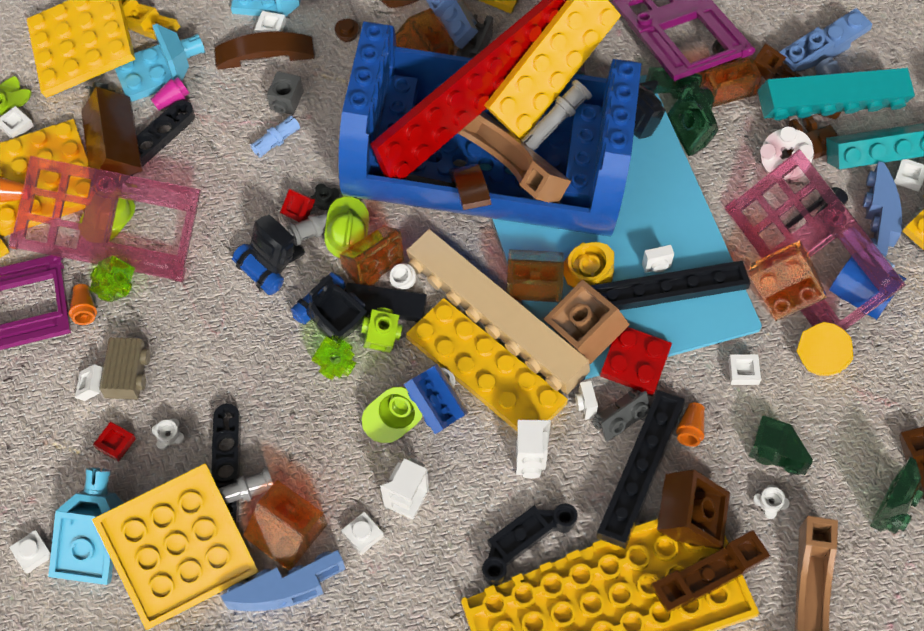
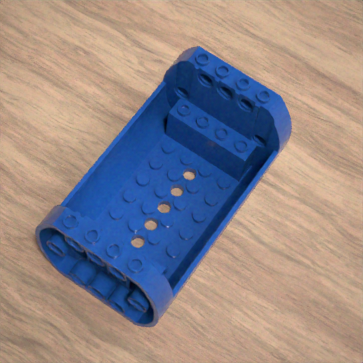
M363 21L341 115L339 183L343 196L608 237L612 236L621 208L631 160L642 63L612 59L607 78L575 74L558 95V97H562L573 86L572 82L574 80L582 83L592 94L589 100L585 99L575 110L576 114L563 120L534 151L571 180L559 203H548L535 199L519 185L515 175L505 172L507 167L458 133L435 152L441 159L439 162L432 163L426 160L410 173L416 176L452 183L449 169L458 167L453 164L455 160H463L467 163L466 165L476 163L478 165L484 163L491 165V170H482L492 205L463 210L457 188L385 177L370 143L472 58L396 47L394 26ZM555 99L554 102L550 105V107L547 109V111L543 114V116L539 119V121L535 124V126H536V125L541 121V119H542L546 114H548V113L552 110V108L556 105V104H555L556 99ZM488 109L484 110V112L506 128Z

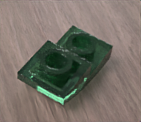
M649 67L645 82L652 80L659 82L654 93H671L673 99H697L703 78L702 75L695 73L673 81L664 68Z

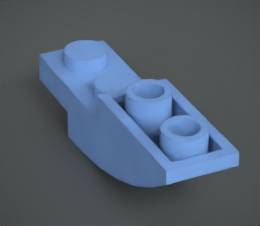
M426 0L432 12L443 22L453 43L460 49H463L478 32L475 26L477 21L462 0Z
M855 8L821 30L817 27L779 53L786 57L784 62L794 72L817 66L826 58H834L848 50L851 42L871 30L872 23Z
M878 161L875 170H870L867 176L866 186H869L870 190L865 194L863 207L867 208L865 219L872 220L870 231L874 232V236L870 238L869 242L871 244L875 243L879 247L878 250L886 257L888 246L894 247L902 233V208L899 193L891 173L884 162Z
M338 550L332 553L327 551L317 556L315 562L305 567L299 565L288 571L287 576L283 578L278 568L262 570L255 575V579L245 584L237 583L226 590L227 593L221 595V598L229 610L267 611L293 606L324 594L320 582L345 570V565Z

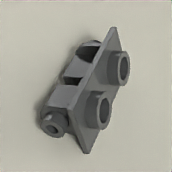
M630 390L615 402L616 407L619 408L618 410H615L610 405L595 415L592 423L597 430L602 428L606 442L621 434L626 428L648 414L650 404L646 391L641 393L639 390Z

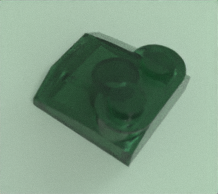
M689 83L667 114L688 156H693L707 147L719 131L711 110L714 96L709 88L700 87L698 83Z
M910 457L893 478L870 525L872 528L880 532L888 530L894 534L898 530L904 532L912 518L907 513L911 506L916 507L924 493L919 490L921 475L914 458Z

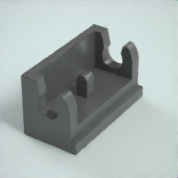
M474 14L473 16L477 21L478 16L477 14ZM487 15L484 24L477 21L475 26L478 32L463 49L458 48L456 56L474 58L489 45L493 36V17Z

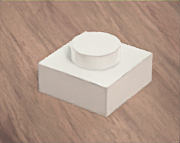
M262 11L255 27V33L283 32L286 24L285 15Z
M16 106L0 117V129L11 139L22 136L34 126L31 119Z
M909 159L901 160L894 178L895 184L919 192L924 180V164Z
M667 245L645 250L642 261L644 272L654 271L659 273L671 268L674 257L672 246Z
M730 354L728 362L731 385H759L761 374L758 354Z
M93 364L79 372L75 398L86 401L100 393L99 387L103 367Z
M591 381L581 382L579 392L575 394L576 407L578 411H583L585 420L595 418L598 410Z
M365 512L341 530L343 536L360 555L384 537L383 532Z
M36 530L9 547L23 571L27 574L51 557L50 550Z

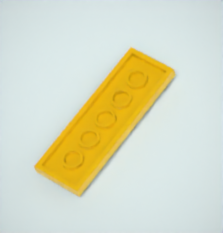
M567 0L484 106L514 136L522 140L532 130L621 17L620 13L609 0Z
M445 298L406 333L407 340L441 368L448 369L453 373L457 382L517 432L518 420H552L567 405L568 399L559 391L554 390L543 378L531 371L527 365L511 354Z

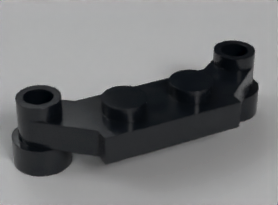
M567 503L558 505L555 510H539L534 505L487 540V544L490 546L489 556L482 565V576L487 584L490 586L500 585L506 577V566L551 532L568 533L577 522V510ZM561 519H566L569 522L564 523ZM497 572L499 575L491 576L490 573Z

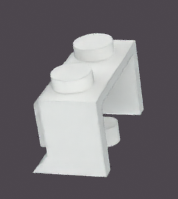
M518 420L516 475H522L530 479L538 478L541 475V470L546 469L551 420Z
M404 458L402 463H397L389 478V483L380 486L384 507L414 520L429 491L427 468H425L423 463L414 458H409V460Z

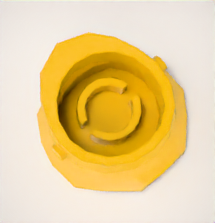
M580 243L579 246L570 252L562 264V271L567 285L574 288L582 279L590 286L612 282L615 252L604 243Z
M822 322L802 332L797 347V354L808 372L819 376L838 374L843 369H846L853 360L852 339L838 325Z

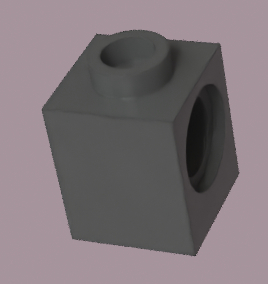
M276 72L267 92L270 110L280 114L294 115L304 92L301 76Z

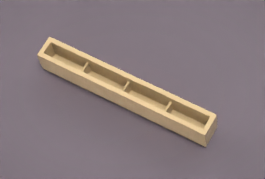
M430 229L406 250L409 258L408 264L414 268L417 274L423 273L433 288L436 290L442 289L453 305H461L472 321L475 323L480 321L492 338H500L511 354L514 356L519 354L525 359V364L531 371L536 374L540 372L544 375L546 382L554 390L558 391L560 389L568 395L590 373L589 360Z

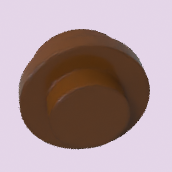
M342 19L335 25V34L341 41L351 42L359 33L358 23L352 19Z

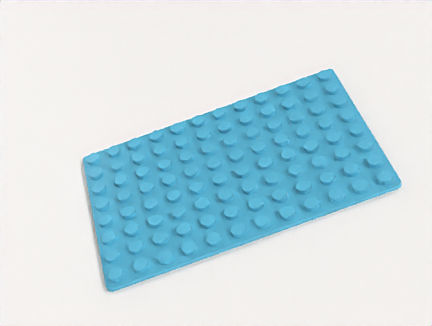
M648 75L640 76V83L652 81ZM655 89L654 95L660 100V97ZM666 111L652 136L638 139L635 135L633 136L632 154L624 195L616 226L611 237L492 219L522 306L551 330L553 329L545 322L544 318L573 289V287L567 285L562 271V264L570 252L582 242L604 243L615 252L612 282L733 262ZM486 163L479 165L484 171L492 169V166ZM508 168L505 169L506 173L514 175ZM671 245L674 251L671 268L659 273L654 271L645 273L642 266L644 251ZM746 290L620 310L630 324L628 327L671 342L672 346L668 357L758 333L762 327ZM611 344L589 364L590 373L583 380L600 376Z

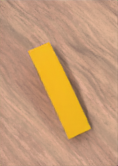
M121 0L128 29L157 40L152 25L159 24L174 32L180 28L176 19L159 15L155 7L139 4L137 0Z

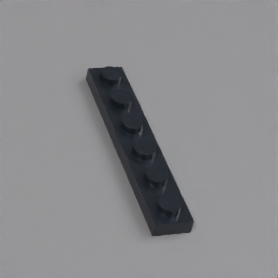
M742 260L591 285V287L620 311L749 289L751 283Z
M657 391L597 531V539L626 549L683 410L684 398Z

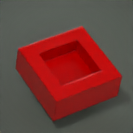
M289 189L280 213L297 222L308 219L315 199L294 189Z
M110 421L93 445L97 450L119 462L136 438L134 434Z

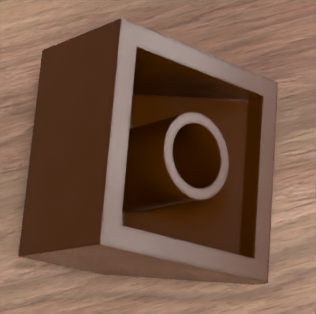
M695 469L666 473L657 530L678 542L713 549H723L730 492Z

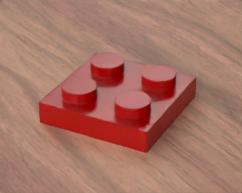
M627 327L612 342L600 377L641 392L646 391L647 394L653 396L672 343Z

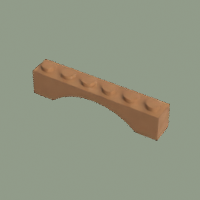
M484 111L458 132V134L480 146L503 163L515 175L519 185L537 200L559 203L571 183V180Z
M807 516L799 527L795 631H829L830 596L837 553L838 520Z

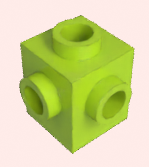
M377 308V310L372 309L369 317L364 316L361 333L365 334L363 348L390 353L394 347V341L400 340L402 324H398L400 315L393 314V311L388 308Z

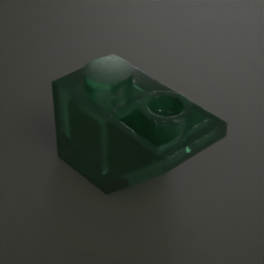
M762 415L755 432L749 457L754 458L763 465L772 464L784 468L790 474L805 475L813 459L792 425Z

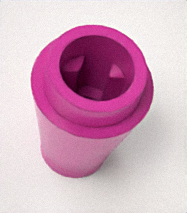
M177 77L174 80L170 79L150 99L160 111L171 106L176 101L185 100V96L190 93Z

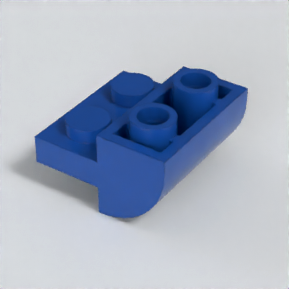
M853 254L838 274L829 291L857 307L864 314L877 320L903 285L906 278L893 270L886 275L860 259L859 255Z
M438 364L404 384L410 399L415 402L424 416L425 423L432 429L434 434H437L469 413Z

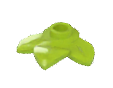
M16 76L0 84V116L15 106L17 108L21 107L31 97V90L21 89Z

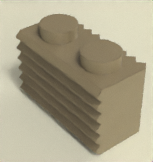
M123 337L109 338L99 387L104 398L139 399L140 391H144L146 386V376L143 374L144 368L150 362V350L146 348L142 339H130L128 337L126 339Z

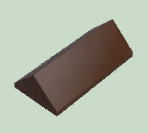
M95 87L81 111L92 186L143 171L130 97Z

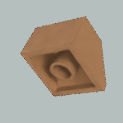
M583 279L544 318L545 322L562 339L589 360V364L630 325L616 306Z

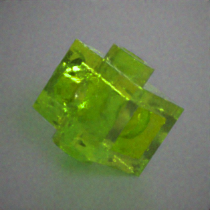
M112 255L100 261L93 269L90 276L92 282L89 290L97 294L98 298L107 302H113L125 297L132 288L131 279L135 267Z
M327 336L311 359L312 363L320 367L318 373L331 381L334 377L339 380L343 375L348 377L357 364L353 361L355 354L351 352L353 347L341 339L335 342ZM333 356L341 358L337 364H333L330 360Z

